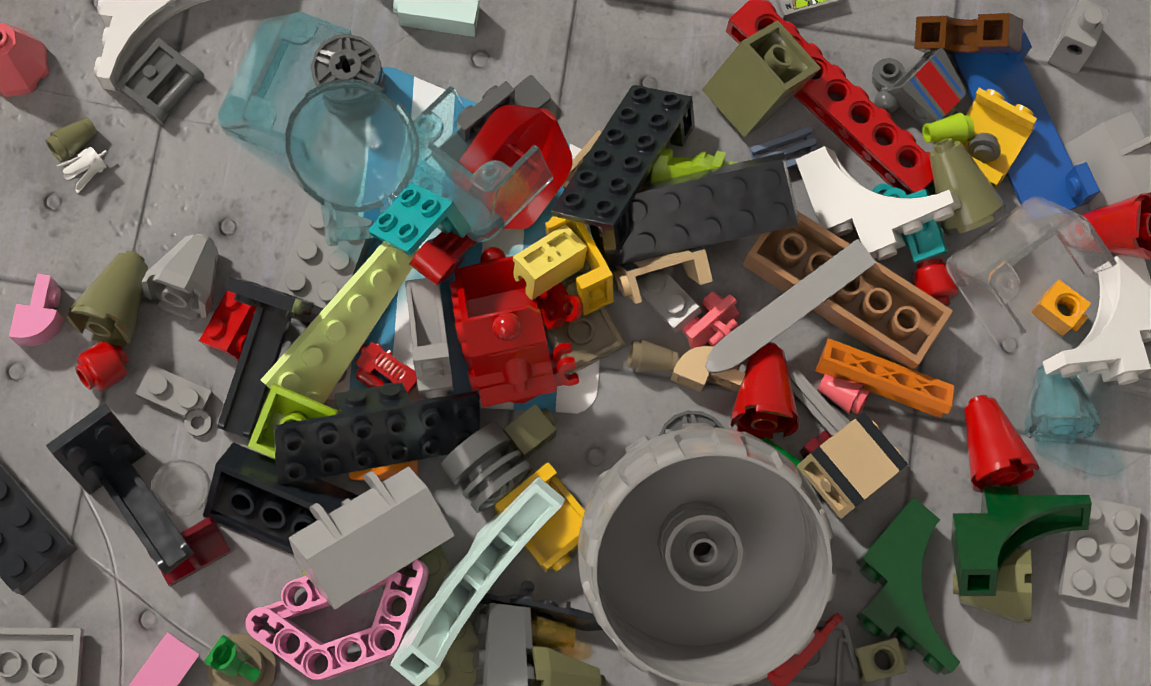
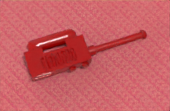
M371 342L368 346L363 343L358 351L362 355L355 362L359 367L356 372L357 380L368 388L382 386L386 383L373 375L374 373H379L394 384L402 382L409 396L417 385L416 372L406 364L404 365L395 359L391 351H384L380 343L377 342L375 344Z

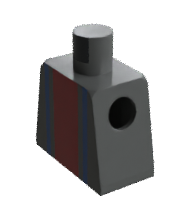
M943 48L925 53L886 91L894 96L900 106L923 126L924 124L933 123L959 113L955 105L966 95V89Z

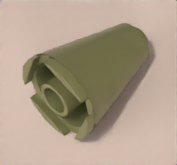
M948 138L933 146L934 151L929 156L935 192L939 194L950 190L958 195L962 205L961 208L954 210L952 217L940 221L945 234L951 235L950 229L957 228L959 234L979 228L995 219L993 213L1000 209L1001 214L1005 212L1006 205L1003 199L960 141L953 142L952 138Z
M133 251L118 253L70 307L66 316L69 324L81 334H83L85 329L94 333L92 340L98 343L105 341L114 347L119 345L122 348L127 343L130 344L133 339L143 294L141 282L148 271L144 258Z

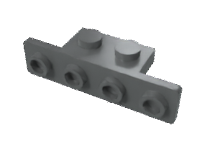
M529 75L514 88L507 81L499 87L497 85L491 87L483 95V100L474 107L472 105L467 106L460 112L457 117L458 120H456L457 133L433 153L435 159L452 177H454L456 164L495 110L505 105L542 108L551 100L550 93L533 75Z

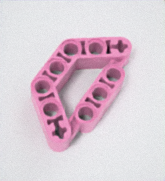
M416 559L361 593L360 595L386 585L372 627L325 644L290 620V618L331 606L307 576L287 583L281 593L282 601L253 609L246 618L245 626L247 632L254 639L307 677L314 680H331L395 656L411 622L417 615L428 582L429 570L423 561ZM413 567L417 571V576L415 578L409 577L408 579L404 575V570ZM398 586L409 588L412 590V593L409 594L402 590H397ZM300 588H305L308 593L307 601L303 605L297 606L294 600L295 593ZM403 597L407 604L406 610L402 615L395 616L391 609L392 604L397 598ZM267 618V623L280 631L276 634L272 631L263 630L264 625L260 623L261 620ZM391 631L395 636V644L391 649L385 651L381 647L380 639L385 632ZM296 634L299 637L300 646L295 653L291 654L287 649V641L292 635ZM353 643H358L362 650L361 657L357 661L351 662L347 656L348 648ZM324 654L328 660V667L326 671L319 674L315 670L314 663L319 655Z

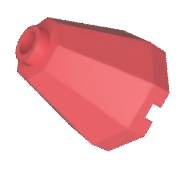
M0 23V94L4 97L33 93L38 87V81L41 78L44 80L49 74L47 49L43 42L24 29Z

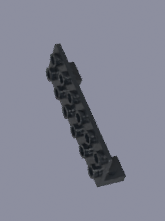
M632 85L553 206L552 215L600 227L599 233L600 237L603 238L605 253L618 255L631 233L628 207L668 141L670 140L672 145L683 147L695 127L692 96Z

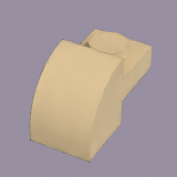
M700 346L689 350L678 360L670 380L699 392L702 391L705 382L708 381L737 393L746 373L739 371V366L723 372H708L705 366L708 355L714 347Z

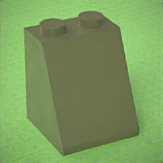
M776 21L741 41L703 87L702 91L727 117L732 125L746 137L763 126L821 68L783 25Z

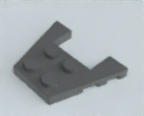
M819 620L816 629L820 632L827 621ZM840 622L826 637L828 640L788 686H862L847 623ZM763 679L748 686L773 685L770 684L766 679Z

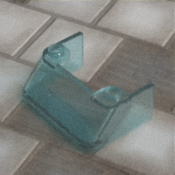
M303 12L280 15L263 20L257 28L218 112V122L221 129L230 136L305 164L307 157L302 140L272 129L277 113L274 105L269 100L264 99L289 43L305 45L312 41L321 45L334 36L352 35L351 30Z
M449 86L412 122L401 166L400 179L405 188L413 182L452 201L471 226V230L466 235L476 242H486L494 238L553 180V177L540 149L536 145L527 151L511 168L501 161L494 160L486 162L474 173L439 149L441 145L457 133L456 120H458L457 117L460 112L465 109L455 88Z

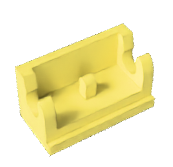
M564 224L513 256V261L515 262V281L518 282L524 278L527 284L525 287L526 295L533 300L584 267L587 245Z

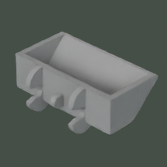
M1133 111L1104 121L1064 145L1073 166L1087 162L1100 189V192L1088 203L1091 211L1142 193L1151 192V135L1145 137Z
M409 466L383 482L380 481L374 472L366 473L364 480L371 489L351 501L349 499L341 502V507L328 515L320 504L315 503L310 506V511L317 521L289 537L297 565L334 610L455 536L430 490Z

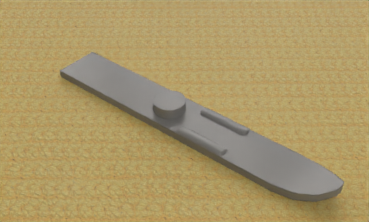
M859 239L855 240L720 340L708 355L705 366L707 371L710 373L723 372L742 363L877 262Z

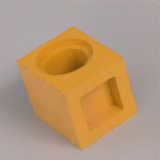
M1058 279L1047 290L1031 313L1063 337L1071 329L1077 332L1089 317L1084 312L1091 303ZM1057 304L1066 306L1069 310V316L1062 315L1057 308Z

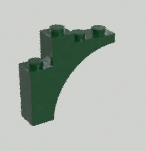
M1018 486L983 487L981 513H953L951 544L959 596H996L998 574L1005 561L1017 549H1021L1025 545L1048 535L1088 530L1092 506L1090 495H1019Z
M913 497L902 507L856 561L861 567L860 573L873 584L879 582L882 585L856 617L862 621L860 623L861 628L874 638L877 636L882 639L886 638L894 631L897 634L895 638H897L900 644L909 651L915 649L924 657L922 662L929 670L935 674L941 672L943 675L952 673L960 664V661L949 651L935 631L928 616L922 591V564L925 549L940 519Z

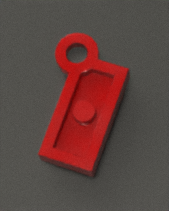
M562 282L536 297L538 309H540L542 319L548 330H558L565 321H577L582 315L583 304L581 299L576 295H569Z

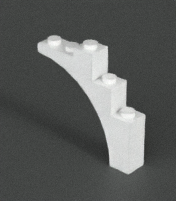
M99 0L97 11L106 28L102 37V44L104 46L102 57L96 59L94 74L103 89L117 90L115 85L120 81L124 68L136 49L154 29L175 14L210 0Z

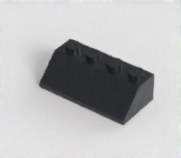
M233 442L215 465L203 517H211L217 523L294 555L289 537L317 521L310 511V506L318 503L328 515L341 507V502L349 499L351 501L359 495L319 478L279 485L276 478V463L274 459Z

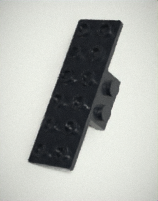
M402 382L395 384L386 383L377 387L351 389L347 392L335 393V405L339 414L278 424L273 427L276 478L278 484L283 485L449 455L463 441L480 430V396L477 391L411 402Z

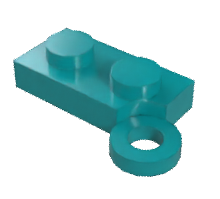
M896 187L888 189L883 194V196L888 197L898 195L900 198L909 199L930 196L927 189L907 195L902 189ZM930 220L922 224L923 229L906 235L915 263H921L949 252L939 221Z

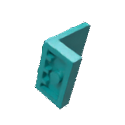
M412 182L400 193L399 197L377 218L368 231L373 237L407 255H412L436 228L445 234L452 232L463 238L471 230V226L452 201Z

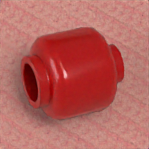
M941 258L919 263L917 270L912 273L913 285L945 306H949L951 304L950 299L958 294L959 287L954 268L951 264L943 262Z
M101 341L78 356V366L75 367V372L88 390L94 388L97 391L103 392L126 377L127 368L125 364L129 362V359L121 346L116 345L114 347L108 342Z

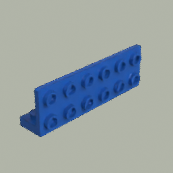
M1023 29L1022 47L1019 53L953 54L952 58L973 102L975 101V94L978 88L985 91L992 89L1000 93L1005 98L1004 101L1013 106L1020 104L1027 107L1034 113L1033 116L1037 118L1034 130L1006 174L1029 224H1034L1088 204L1100 192V189L1087 162L1073 166L1023 60L1032 48Z

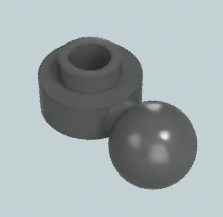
M885 58L875 64L872 72V83L880 90L874 99V104L878 108L885 109L891 115L898 110L900 104L894 96L886 91L905 73V69L898 60ZM885 70H890V71H893L894 73L888 75V74L884 73V71H885Z

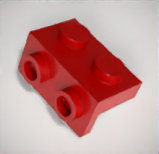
M226 291L199 342L208 348L228 354L239 361L257 306H250L235 301L236 293Z

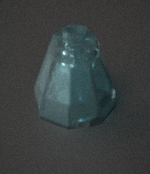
M1044 365L1039 366L1035 374L1024 420L1025 436L1031 438L1034 435L1035 441L1039 444H1069L1075 442V435L1083 433L1084 439L1093 436L1100 426L1099 414L1078 375L1062 378L1061 373L1046 375Z

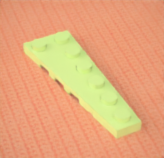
M383 242L264 375L261 381L270 389L272 384L275 383L324 404L413 267L409 263L420 248L418 247L412 255H407Z

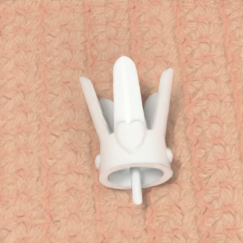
M89 147L79 153L78 157L56 165V167H63L72 163L63 170L64 179L70 180L87 170L76 184V192L79 193L96 173H101L107 168L101 159L107 151L105 150L98 155L92 147Z

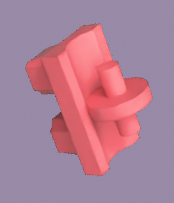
M712 291L704 298L701 304L707 314L701 319L696 316L681 329L688 339L690 349L707 346L708 344L714 347L720 340L739 326L735 320L740 317V313L735 306L737 301L733 296L728 294L724 298Z

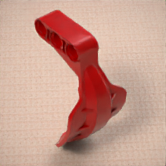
M505 105L492 113L454 169V178L460 197L456 207L471 226V230L463 238L452 232L448 234L441 232L435 238L427 240L410 261L409 265L437 286L451 277L454 269L459 267L471 247L498 229H525L536 222L567 180L573 165L570 147L556 117L551 112L541 108Z

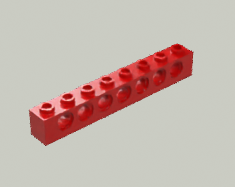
M749 0L729 18L726 33L738 44L776 21L783 25L821 68L816 73L819 79H810L794 97L888 185H891L893 188H900L907 195H910L917 191L928 189L934 183L929 156L930 152H925L916 144V139L910 132L901 130L893 122L891 115L885 109L878 108L872 103L864 89L854 86L846 78L844 71L839 66L832 65L823 57L821 50L815 44L808 43L800 35L799 30L793 23L783 20L769 1ZM836 93L841 97L842 101H833L828 94ZM852 115H860L864 118L865 123L855 122L852 119ZM875 137L885 138L889 145H880ZM899 159L909 160L912 168L902 166Z

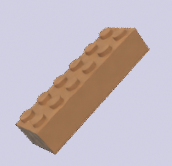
M799 211L797 226L761 233L742 265L784 293L850 245ZM878 262L812 310L884 358L912 370L919 365L953 312L952 309Z

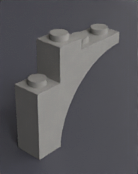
M427 278L405 281L412 338L411 349L420 398L427 397V399L454 394L440 286L434 285Z

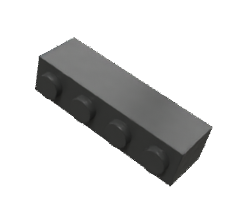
M496 603L488 604L477 613L474 621V632L478 634V647L475 648L472 659L473 668L477 669L476 682L473 686H531L535 678L534 667H532L531 663H527V656L531 654L533 649L530 608Z

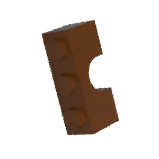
M1011 13L978 14V19H956L947 15L916 17L914 49L927 53L943 48L946 54L1019 53L1022 47L1023 19Z

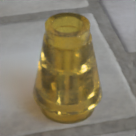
M538 615L535 618H531L532 645L544 646L550 649L574 647L576 627Z

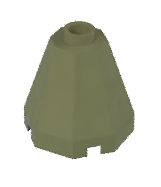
M1017 549L1005 561L997 577L996 596H960V603L1015 623H1031V549ZM953 574V594L959 595L956 574Z
M533 645L531 654L527 656V663H531L532 667H534L535 679L531 686H606L605 676L600 675L599 668L550 648Z

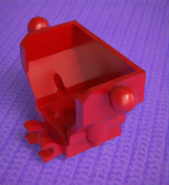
M497 247L485 249L481 254L479 264L454 269L455 281L449 282L457 336L462 346L464 359L467 362L471 389L479 390L483 408L506 402L528 403V401L533 400L538 395L556 392V387L573 386L580 382L578 373H564L576 368L574 357H564L561 359L564 354L572 353L571 344L561 343L549 354L536 298L531 300L526 295L525 287L527 284L524 278L518 282L515 281V262L513 261V256L506 257L504 251Z

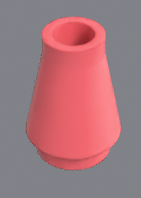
M828 374L824 375L817 390L848 414L853 412L857 415L861 413L870 394V391L864 388V384L832 377Z

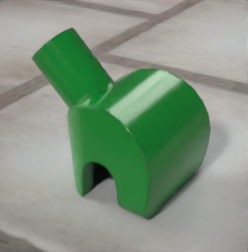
M225 635L219 638L204 661L207 666L228 677L235 678L237 674H240L252 683L257 680L261 673V670L247 662L249 654Z

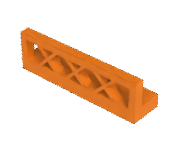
M829 338L816 365V372L864 384V388L872 393L939 418L942 417L943 413L948 415L952 407L955 385Z

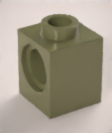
M534 404L504 427L503 431L511 440V446L515 451H520L522 454L521 458L525 461L556 437L557 430L554 426L557 425V422L546 408L541 411Z
M897 638L854 649L858 663L857 669L862 684L907 672L905 665H908L907 652L902 644H898ZM877 651H881L888 656L889 666L886 670L879 669L874 663V656Z

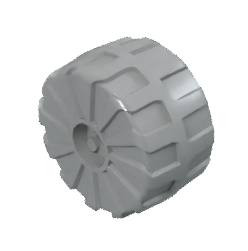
M708 423L682 424L681 430L672 431L660 436L645 435L625 448L626 454L610 470L603 472L593 485L588 496L579 532V573L586 600L597 623L618 647L622 657L641 672L649 670L660 677L676 682L678 686H731L740 683L742 686H747L767 678L768 672L779 667L794 654L799 655L815 636L814 629L824 612L827 601L833 599L837 573L832 565L831 539L834 534L815 490L802 472L785 455L771 445L749 433L714 428ZM701 542L711 544V549L706 555L696 556L693 554L697 544Z

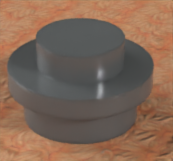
M980 133L975 135L969 142L967 151L971 157L982 163L995 161L1000 156L1001 146L994 135Z

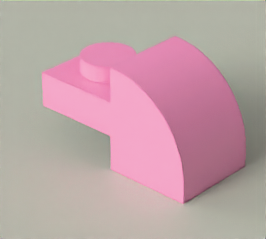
M37 274L30 306L16 304L9 337L17 345L36 346L52 339L64 323V317L57 310L53 309L59 305L61 289L50 275Z

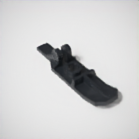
M528 580L522 582L519 594L497 596L486 593L479 602L486 605L496 603L530 608L532 619L582 631L603 630L597 623L593 613L571 608V602L567 601L566 608H561L557 603L549 600L532 601L535 586L533 582Z

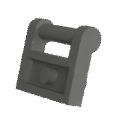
M158 38L115 86L118 91L145 110L153 119L163 124L169 117L167 113L194 83H199L205 75L193 63ZM177 70H182L185 74L157 105L151 101Z

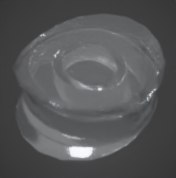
M185 460L169 461L161 466L151 479V491L168 514L175 516L193 515L201 510L208 501L207 496L211 485L209 475L201 466Z

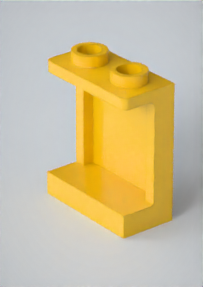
M548 462L495 504V511L501 514L537 477H540L565 499L562 507L524 546L546 574L551 569H554L557 573L572 561L569 555L578 548L579 532L585 510L559 480L557 472Z

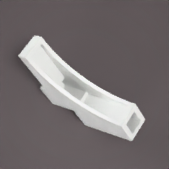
M826 146L795 159L819 225L838 237L854 230L852 226H855L863 246L873 258L878 257V260H884L896 255V249L905 246L901 233L904 232V235L918 232L923 229L922 224L933 219L936 222L948 219L954 215V210L962 207L958 195L950 190L936 195L911 199L888 197L871 192L850 176L840 163L835 151Z
M1118 255L1097 267L1100 299L1092 329L1077 348L1062 351L1043 361L1046 375L1061 373L1062 378L1078 375L1082 371H1088L1089 375L1101 373L1103 382L1118 381L1119 385H1126L1138 381L1139 374L1151 369L1143 344L1151 341V279L1145 259Z

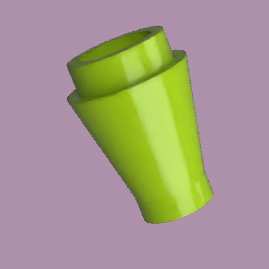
M957 113L933 123L924 124L922 134L926 143H938L952 138L953 142L960 141L965 145L967 141L973 139L975 129L973 120L969 115Z

